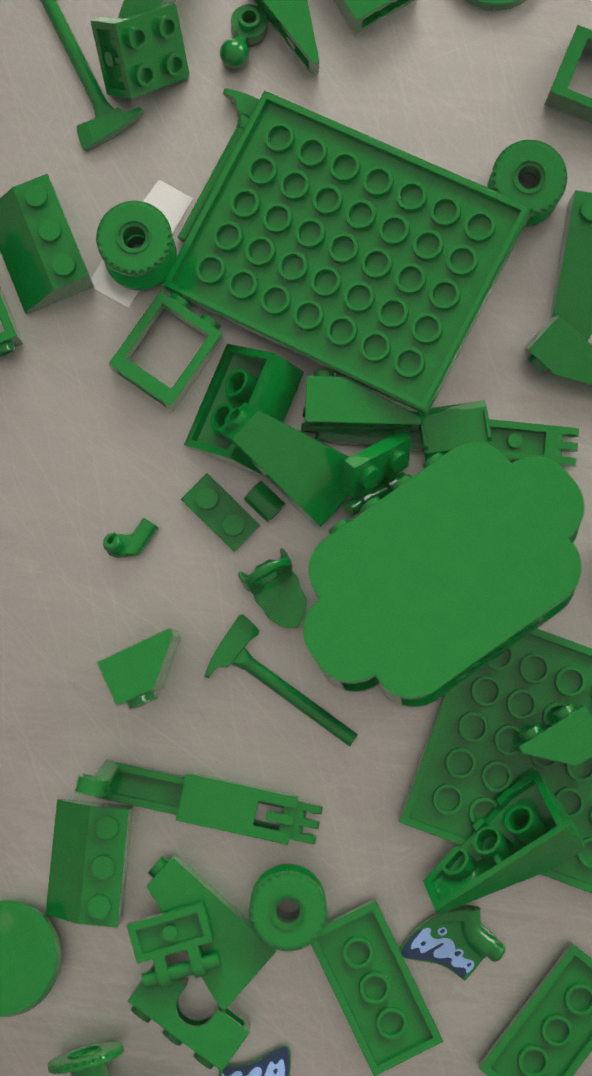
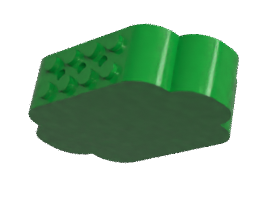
M482 442L464 443L453 448L445 455L441 452L436 453L423 464L424 469L413 477L410 474L403 476L392 485L391 489L393 491L382 499L378 496L372 498L360 508L362 513L351 521H348L347 518L343 519L331 527L328 531L330 535L317 545L309 561V579L318 600L309 609L303 626L305 644L325 677L333 685L345 691L364 692L379 686L389 699L399 705L423 707L445 695L565 609L574 595L581 576V559L573 543L583 519L585 506L580 488L569 473L556 461L541 456H529L511 463L504 453L492 445Z

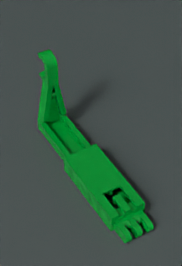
M108 759L103 762L95 776L89 774L78 776L75 789L77 793L96 796V798L177 815L176 821L285 845L289 844V839L315 844L317 836L302 833L303 827L319 829L320 821L305 817L307 812L322 814L323 806L298 801V796L192 772H187L185 776ZM258 803L283 808L282 813L267 810L265 818L267 821L280 823V825L255 820Z

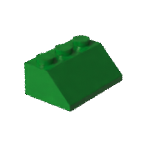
M48 174L14 186L0 198V252L25 314L93 288L94 284Z
M227 344L184 446L236 468L261 475V472L218 430L225 424L226 416L244 402L284 422L305 371L275 353Z
M168 628L97 662L116 706L128 705L130 710L158 699L155 691L164 687L181 640L177 630Z
M57 799L45 915L82 925L114 928L119 926L123 917L133 806Z

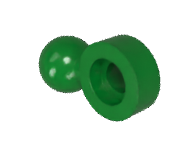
M245 4L233 12L231 16V32L234 38L226 40L220 48V58L226 66L230 68L242 67L249 58L247 45L257 44L265 38L268 19L266 13L260 7L253 4ZM254 19L255 22L249 24L245 23L243 20Z

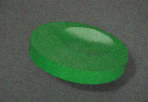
M0 901V1017H12L33 1009L49 994L60 970L61 946L54 926L42 912L30 905L17 901Z

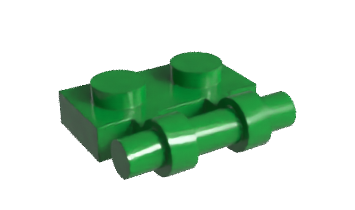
M400 430L344 460L342 490L352 497L351 500L343 505L347 515L353 516L361 512L360 508L372 498L378 496L382 499L393 491L391 489L392 485L406 475L402 471L409 466L412 437Z
M203 901L136 920L126 925L137 964L152 960L155 970L141 973L145 989L157 985L165 988L173 985L174 980L191 975L199 978L207 975L208 970L221 967L217 951L203 955L200 949V945L214 941ZM187 950L189 960L172 965L168 964L166 955Z

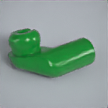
M143 517L133 533L116 534L113 532L107 534L103 540V547L110 556L115 558L138 556L154 536L158 527Z

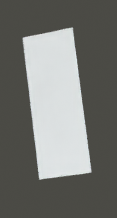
M158 180L143 202L155 206L165 215L173 234L193 198ZM142 244L136 245L133 248H138L142 246ZM104 260L101 261L91 278L94 289L128 308L139 290H131L118 284L108 273Z

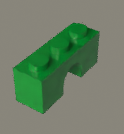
M154 964L151 965L148 971L155 970ZM187 977L174 980L173 985L165 988L157 985L147 989L144 988L141 979L127 1001L133 1005L131 1011L141 1020L147 1023L153 1020L164 1028L162 1031L163 1035L175 1045L181 1046L184 1043L195 1051L193 1056L200 1064L208 1069H212L215 1066L222 1072L249 1035L251 1024L228 1007L224 1011L218 1005L210 1015L202 1019H193L185 1015L179 1006V996L187 986L189 980Z

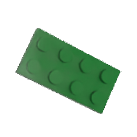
M375 898L326 922L323 931L311 946L373 1075L376 1076L444 1042Z
M571 942L478 1064L479 1069L488 1076H573L592 1051V958Z

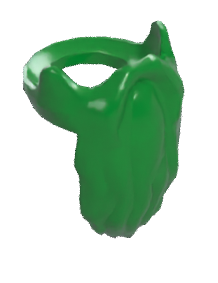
M281 548L279 560L269 559L257 565L254 572L250 575L240 571L238 576L243 587L254 595L256 603L261 606L271 621L284 628H298L300 622L303 621V617L306 615L307 601L299 585V579L292 571V560L286 551Z

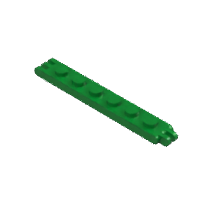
M303 408V417H305V408ZM489 419L492 446L504 453L509 461H516L529 456H541L554 460L561 466L576 467L577 459L563 457L562 451L577 452V443L563 442L564 437H579L578 428ZM305 423L301 424L302 432L315 433V439L321 442L372 446L400 431L388 429L305 427ZM420 427L418 430H402L412 437L410 451L424 452Z

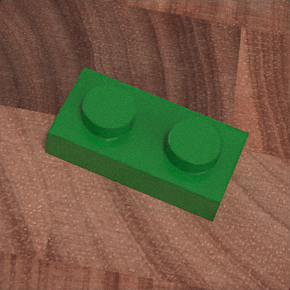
M208 473L181 498V501L234 553L261 527Z

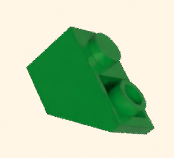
M568 703L553 712L551 715L554 720L541 728L539 723L521 732L519 734L521 741L514 745L516 750L523 754L579 766L592 757V716L585 705L573 707L572 703Z

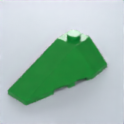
M575 190L567 204L550 319L557 312L587 341L592 334V193Z
M537 770L505 790L496 800L499 805L485 820L479 818L472 826L475 831L461 847H453L423 880L433 907L438 914L555 869L586 849L572 819Z

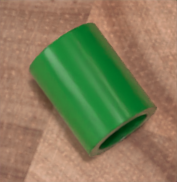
M262 480L244 497V500L267 522H270L286 505Z

